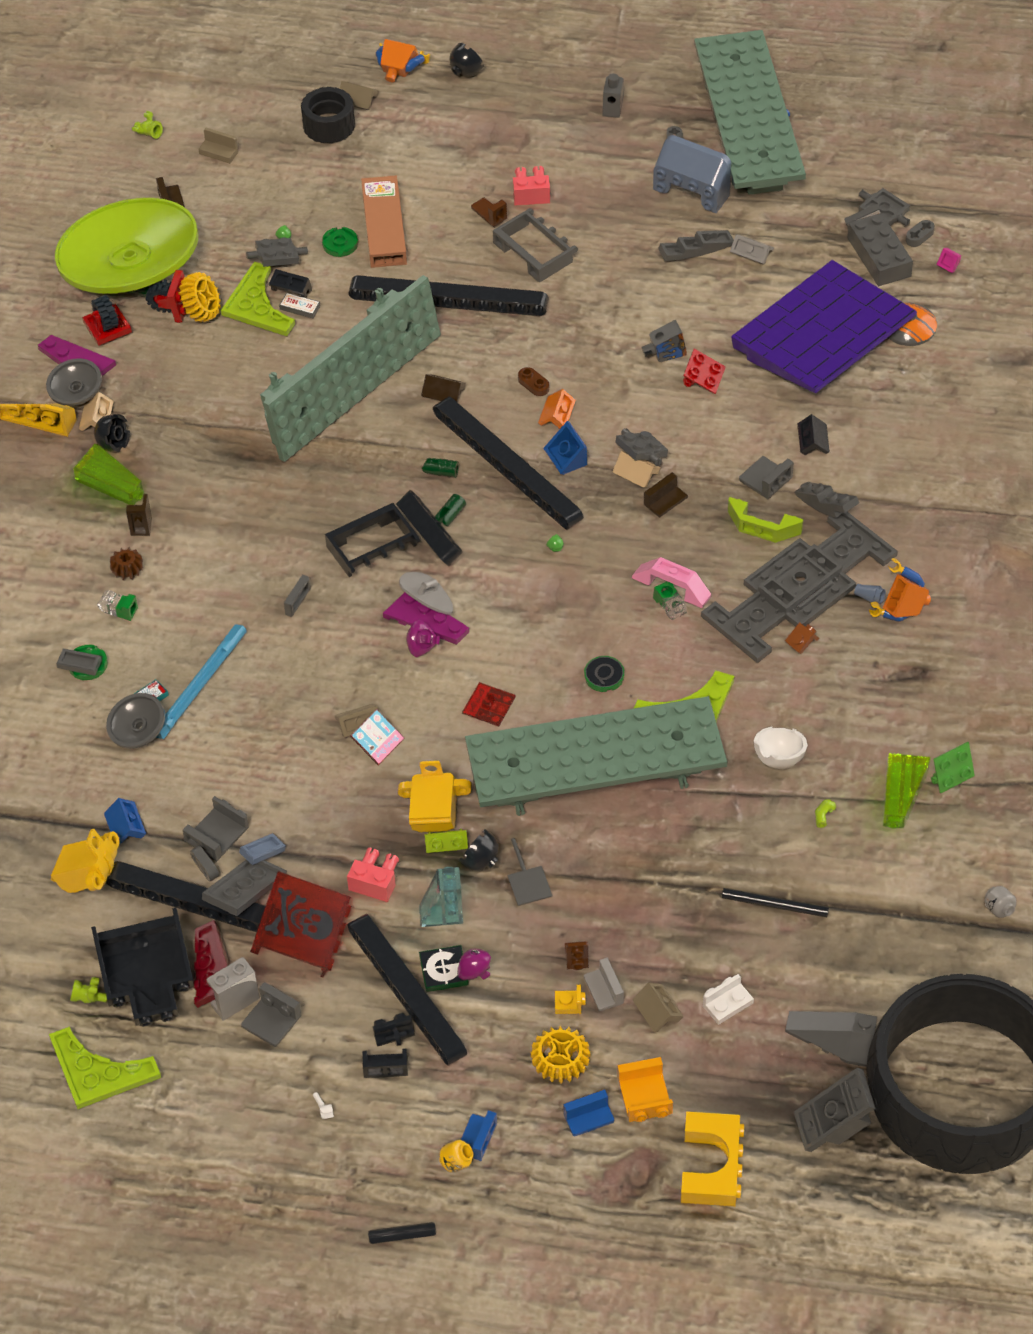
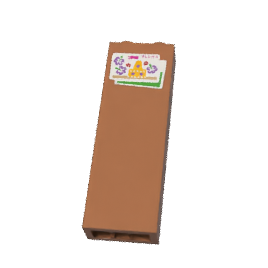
M397 175L362 178L371 268L407 265Z

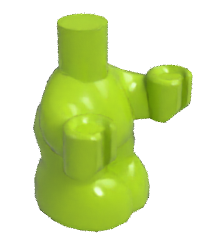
M146 111L144 117L147 120L143 123L135 122L132 131L157 139L162 135V124L159 121H153V113Z
M92 977L89 985H82L79 980H74L70 1001H82L84 1003L100 1001L106 1003L107 997L105 993L97 991L99 978Z

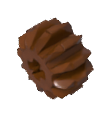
M130 547L127 550L121 548L120 552L114 551L113 556L110 557V570L116 578L121 577L124 581L126 577H129L132 580L133 575L139 576V571L143 570L142 556L136 549L131 550Z

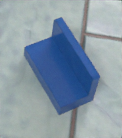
M118 798L105 811L104 815L110 832L114 831L117 833L119 845L128 836L142 839L146 835L134 801Z
M605 1090L563 1104V1115L574 1137L614 1123V1117L608 1106V1095Z
M488 1110L485 1117L472 1114L461 1140L471 1146L473 1159L482 1161L497 1125L496 1112Z

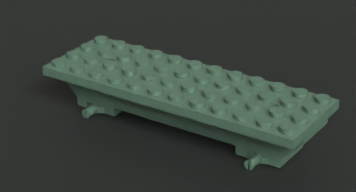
M763 30L695 38V49L724 153L731 160V178L734 188H746L748 195L783 190V185H787L790 181L806 179L805 169Z
M422 275L401 292L391 290L384 295L383 289L377 288L375 290L377 299L366 310L368 316L293 376L286 373L278 379L276 372L269 374L271 384L260 396L272 443L276 446L280 460L284 462L441 335L428 277Z
M709 696L465 736L479 806L497 805L499 807L512 805L515 806L518 816H520V811L521 815L525 814L523 804L539 800L541 797L656 778L661 780L668 778L678 779L680 788L683 789V786L685 788L689 786L686 777L699 774L705 770L727 767L726 755Z

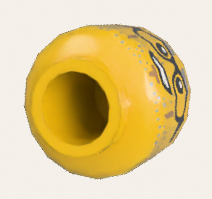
M455 1140L445 1144L439 1153L440 1164L452 1173L469 1167L473 1158L471 1146L462 1140Z

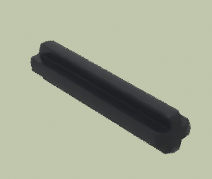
M434 1222L368 1231L371 1244L436 1235Z

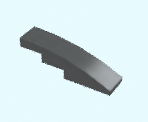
M729 230L696 231L694 237H678L676 243H660L658 250L664 261L682 260L730 247L734 239Z

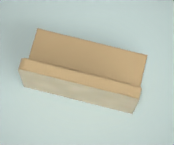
M97 392L93 398L84 404L79 429L83 431L90 425L95 427L100 418L111 414L114 401Z
M621 451L613 473L645 488L652 474H658L661 467L647 460H634L625 451Z

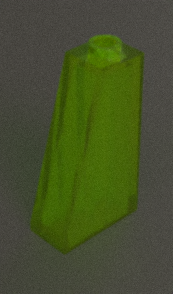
M96 443L73 468L77 482L128 505H135L143 497L142 481Z
M888 754L883 827L893 829L905 827L927 777L930 757Z

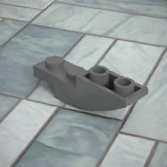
M805 482L800 486L801 488L795 491V495L810 507L836 518L859 504L857 496L833 492L830 485H823L822 483Z

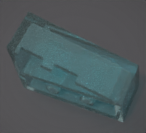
M459 867L437 869L419 905L421 927L463 924Z

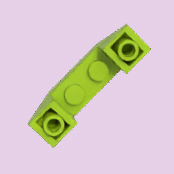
M732 497L728 499V513L739 532L774 543L801 535L803 519L784 514L780 525L771 521L747 515L748 502Z

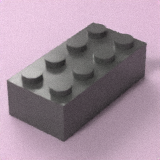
M882 213L849 222L847 238L878 287L912 276L913 260Z

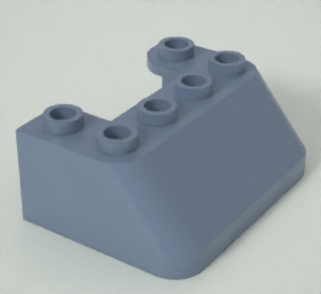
M670 135L664 141L653 170V190L667 193L671 188V184L700 194L703 208L717 214L730 196L731 160L723 153L675 135Z

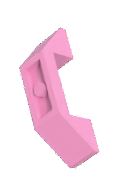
M662 557L641 564L632 575V579L646 585H650L658 577L686 589L684 601L703 608L711 597L710 591L695 571Z

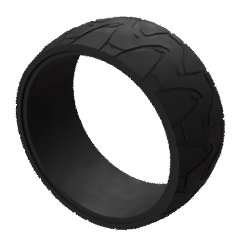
M950 974L949 976L943 975L923 981L919 985L917 984L908 989L897 998L882 1017L874 1032L867 1058V1083L875 1106V1115L879 1123H881L884 1132L897 1147H900L903 1152L910 1157L912 1156L918 1162L934 1169H942L945 1172L959 1174H980L1009 1166L1023 1158L1033 1149V1105L1016 1118L998 1125L963 1127L945 1123L922 1112L904 1096L892 1077L888 1059L894 1049L904 1039L922 1028L944 1022H968L991 1028L1015 1042L1033 1063V1000L1019 989L987 976Z

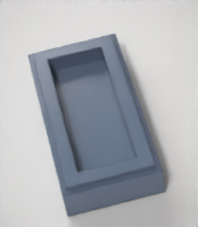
M272 833L240 847L239 853L253 865L284 852L286 845Z

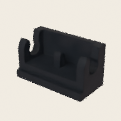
M275 269L269 282V286H271L273 291H277L278 288L300 294L301 297L307 298L306 292L311 293L312 291L309 278Z
M407 1048L402 1049L400 1054L368 1055L367 1050L362 1051L364 1078L408 1076Z

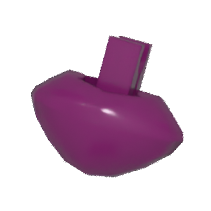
M420 619L412 623L406 635L409 652L414 657L423 656L440 642V636H436L432 628Z
M477 948L467 950L460 958L457 970L458 977L462 980H473L478 976L484 980L489 977L490 973L487 970L490 969V954Z

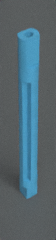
M235 624L215 652L165 714L163 728L156 738L164 739L208 680L233 651L247 632L243 625Z

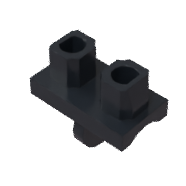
M399 1013L393 1017L394 1020L388 1022L383 1019L374 1021V1026L372 1027L377 1047L395 1042V1045L398 1047L401 1046L400 1040L415 1036L411 1016Z

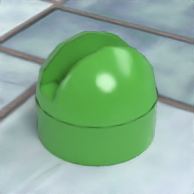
M283 225L276 231L275 235L278 239L282 237L291 238V231L286 225Z
M556 534L548 540L546 546L550 550L558 552L561 551L564 543L562 538Z

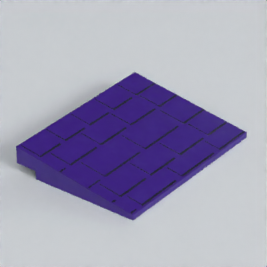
M831 260L731 336L734 349L745 353L748 361L817 393L916 316L917 311L834 260Z

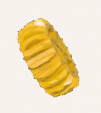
M200 272L184 277V280L181 281L182 285L179 286L181 290L179 295L181 296L180 301L183 303V308L186 309V314H189L190 318H194L196 322H206L215 318L219 314V309L221 308L219 303L221 300L219 299L220 294L217 291L218 287H215L214 281H211L210 276Z
M560 1025L558 1030H554L551 1026L549 1033L543 1030L542 1036H537L536 1042L532 1044V1065L536 1067L537 1074L542 1073L543 1079L550 1077L551 1082L559 1079L561 1084L563 1079H567L570 1083L572 1076L578 1079L579 1072L584 1073L586 1066L589 1065V1044L585 1042L584 1035L579 1036L578 1030L571 1032L570 1027L562 1030ZM547 1048H550L548 1056L544 1058L543 1053ZM577 1051L578 1056L574 1061H572L571 1056H573V1053Z

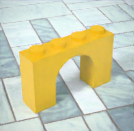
M686 1111L684 1142L715 1145L726 1154L728 1161L722 1169L714 1173L682 1172L681 1203L736 1206V1198H741V1184H737V1178H742V1164H738V1157L743 1158V1144H739V1137H744V1124H740V1115Z

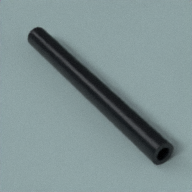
M723 888L722 892L723 899L828 917L829 907L727 888Z

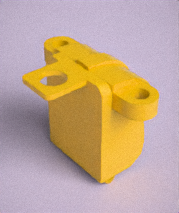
M422 761L419 764L422 774H416L412 777V781L401 782L398 785V795L403 798H410L409 824L412 830L418 832H440L454 829L457 796L470 794L471 782L467 779H455L451 773H443L440 761ZM434 766L437 770L428 771L425 767Z
M91 829L87 840L63 845L52 871L51 881L56 882L62 890L68 893L79 892L87 888L90 891L100 890L105 885L107 877L110 876L114 867V860L119 846L117 833L112 831L100 836L95 829Z

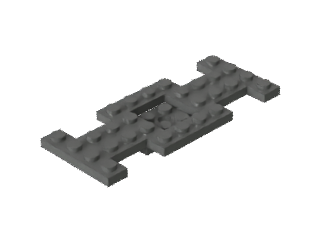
M842 513L837 518L828 516L827 522L838 530L836 533L818 546L815 544L810 546L801 538L797 539L744 579V585L754 593L751 597L731 612H728L715 601L701 611V617L758 663L772 652V647L762 640L761 637L785 619L795 627L799 622L806 626L855 589L856 582L845 573L869 555L882 566H885L892 558L897 556L898 551L850 513ZM796 577H804L805 580H803V581H798V580H796L795 578H796Z

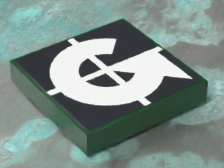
M461 945L419 952L426 992L469 985L468 980H462L457 975L459 961L463 955Z

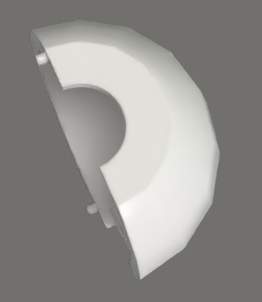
M768 727L758 732L754 738V748L759 759L768 767L775 769L793 767L804 757L808 746L806 738L796 729Z

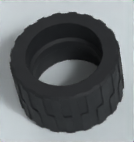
M320 87L312 90L302 99L303 129L310 139L321 143L340 142L352 134L355 128L353 99L349 93L337 87ZM328 113L336 114L334 116L329 117L320 116Z

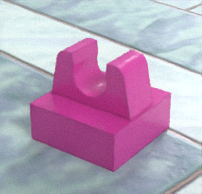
M947 247L943 248L936 265L953 273L961 261V255Z

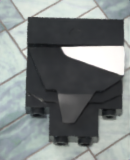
M172 908L173 916L97 933L96 927H91L108 1006L121 1007L126 1002H130L135 1026L145 1027L153 1024L154 1021L162 1020L166 1022L173 1020L175 1016H178L173 991L185 992L190 987H194L177 908Z

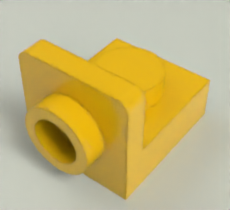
M577 985V991H555V1014H581V1005H586L585 992H581V985Z

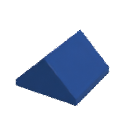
M566 421L543 448L562 475L587 465V447L571 423Z

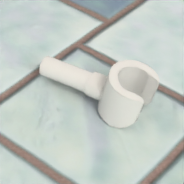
M315 1092L313 1097L319 1106L321 1118L334 1117L332 1105H324L319 1094Z

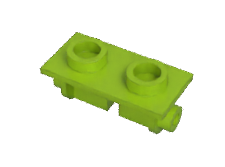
M460 829L457 831L428 832V834H424L426 853L468 849L467 830Z

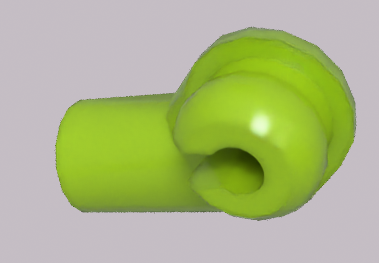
M825 799L816 808L815 818L818 828L827 826L826 814L836 809L835 802Z

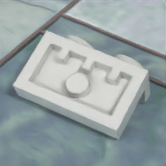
M739 974L726 978L721 985L716 988H710L703 996V1007L718 1025L754 1003V998L741 984Z

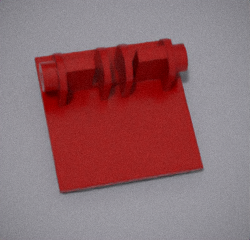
M694 348L683 374L684 385L690 387L696 383L716 394L726 366Z

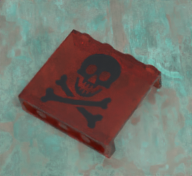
M278 871L250 952L258 955L262 947L321 968L322 973L320 977L323 978L326 971H331L335 959H332L331 956L332 953H337L340 941L337 938L338 935L342 936L346 923H343L344 917L348 918L352 906L348 905L351 897Z

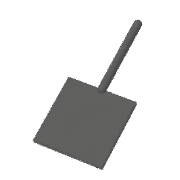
M512 838L511 841L522 871L507 876L517 905L520 906L553 897L542 866L526 870L516 840Z

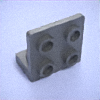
M762 456L739 476V481L769 499L793 477L794 462L787 458L783 463L777 465L765 456Z
M264 982L259 987L261 1000L243 1020L241 1027L276 1047L302 1016L300 1002Z

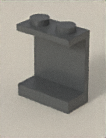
M214 796L212 798L214 808L195 828L187 824L183 829V835L186 843L194 848L200 845L206 854L217 862L249 826L247 815L242 810H236L226 800H220Z

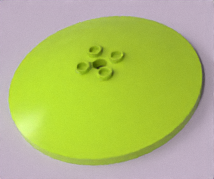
M134 198L114 202L84 215L65 231L56 246V266L61 277L67 283L83 291L112 294L144 288L170 276L187 262L198 243L199 233L193 215L185 207L169 200Z

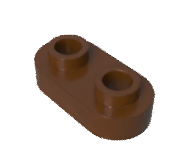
M530 367L519 370L518 382L536 396L548 394L549 381Z

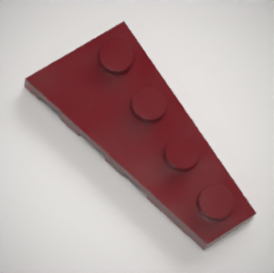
M215 920L195 929L196 962H194V970L196 971V980H194V989L196 990V997H194V1005L197 1008L215 1000L214 991L207 983V978L229 965L218 924Z

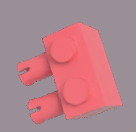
M535 166L533 168L534 176H527V171L524 167H522V171H520V167L516 168V177H513L514 205L550 203L549 175H544V167L539 166L538 170V166Z
M367 848L362 862L354 860L347 875L348 890L388 902L396 886L394 869L399 862V858L393 855L391 859L392 854H387L382 867H378L374 864L379 857V851L374 849L371 853L372 848Z

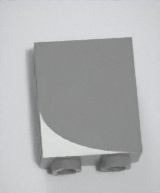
M243 957L207 978V983L211 986L215 995V1000L211 1001V1006L222 1021L259 1000L255 971Z

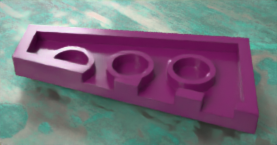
M50 335L38 344V350L57 364L70 359H86L97 365L102 376L116 366V361L53 335Z
M405 592L383 612V618L397 620L399 624L404 626L407 624L411 626L412 623L420 619L427 623L436 636H440V639L456 645L470 632L468 626L451 615L432 610Z

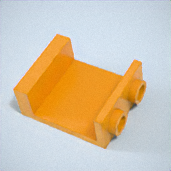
M661 1057L617 1065V1077L629 1122H643L649 1118H664L669 1114H673L672 1099L669 1100L663 1077Z

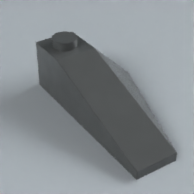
M789 1011L785 1032L808 1044L812 1043L822 1048V1051L827 1054L830 1052L840 1057V1060L845 1063L867 1067L868 1052L876 1030L878 1016L857 1012Z

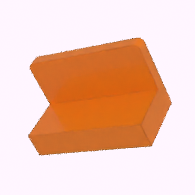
M564 389L549 395L538 424L542 426L551 421L560 429L566 421H569L576 400Z

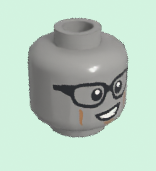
M997 886L990 888L986 892L984 904L996 917L1004 918L1010 916L1015 911L1017 900L1007 888Z

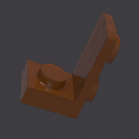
M483 197L471 205V209L493 227L507 219V203L504 200L492 204Z
M588 942L565 943L567 970L589 968Z

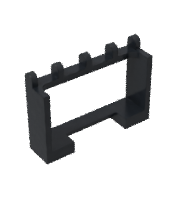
M394 503L325 534L326 547L348 577H351L352 573H355L354 568L362 563L367 567L371 565L369 560L379 555L386 558L388 557L387 552L396 547L403 550L405 549L404 544L410 542L413 547L417 546V543L420 542L419 536ZM395 521L404 533V536L350 561L339 548L347 544L346 537L376 523L382 528Z

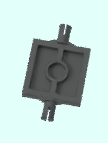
M884 188L873 194H869L863 189L859 192V196L866 200L859 206V212L878 204L881 213L890 226L897 221L905 226L909 225L910 219L903 216L910 211V205Z
M291 238L263 239L255 241L257 251H247L246 258L259 259L263 267L299 264L298 255L308 254V248L295 247Z
M624 428L621 431L622 435H616L615 443L634 460H649L656 466H659L662 463L660 457H667L668 449L652 436L650 432L631 433L627 428Z

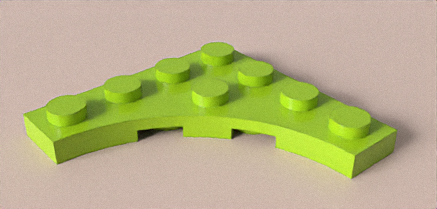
M254 261L222 307L221 315L288 336L295 325V319L286 316L277 309L275 310L270 305L265 292L266 281L271 273V266L263 267L261 263Z
M715 670L711 679L692 695L669 702H649L637 699L634 708L709 696L717 722L734 683L735 676Z
M70 1026L49 1034L77 1110L161 1078L154 1056L125 1061V1063L112 1062L108 1058L88 1052L74 1036Z

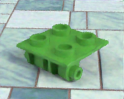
M969 742L933 759L936 773L931 777V781L933 784H938L939 793H943L975 776Z

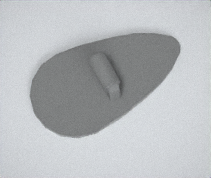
M408 572L400 577L399 585L409 596L432 610L446 615L452 614V602L436 579L421 572Z

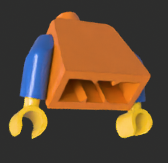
M388 39L384 40V44L379 43L380 47L376 51L378 64L387 73L385 79L389 82H395L397 75L407 76L409 72L421 63H429L430 54L424 55V51H420L418 55L415 45Z
M892 558L891 560L897 563V566L891 568L888 565V568L894 573L900 572L901 574H897L883 607L880 608L878 602H871V606L877 609H869V612L873 617H878L881 614L884 618L900 622L910 616L919 615L923 605H929L931 597L929 590L924 587L925 582L921 576L906 566L902 567L897 559Z

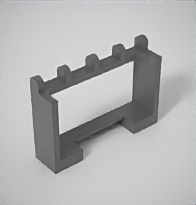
M529 208L494 229L493 243L504 253L509 251L510 248L527 262L528 274L540 283L573 263V254L578 251V247L575 245L569 247L566 244L568 239L565 236L562 238L557 237L554 234L556 229L554 227L548 229L544 226V218L539 217L536 219L533 216L534 210ZM530 222L564 252L542 265L510 236L528 226Z

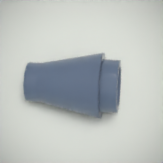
M857 584L854 594L870 603L878 602L882 604L885 599L886 590L881 586Z

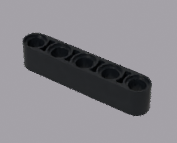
M409 490L396 503L446 565L449 566L463 553L453 538L412 490Z

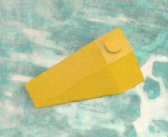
M0 404V420L67 437L77 421L75 409L67 405Z

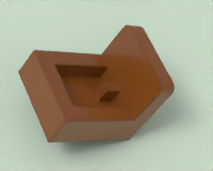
M799 622L785 639V642L802 654L813 639L818 641L820 638L815 635L817 631L809 624L804 626Z

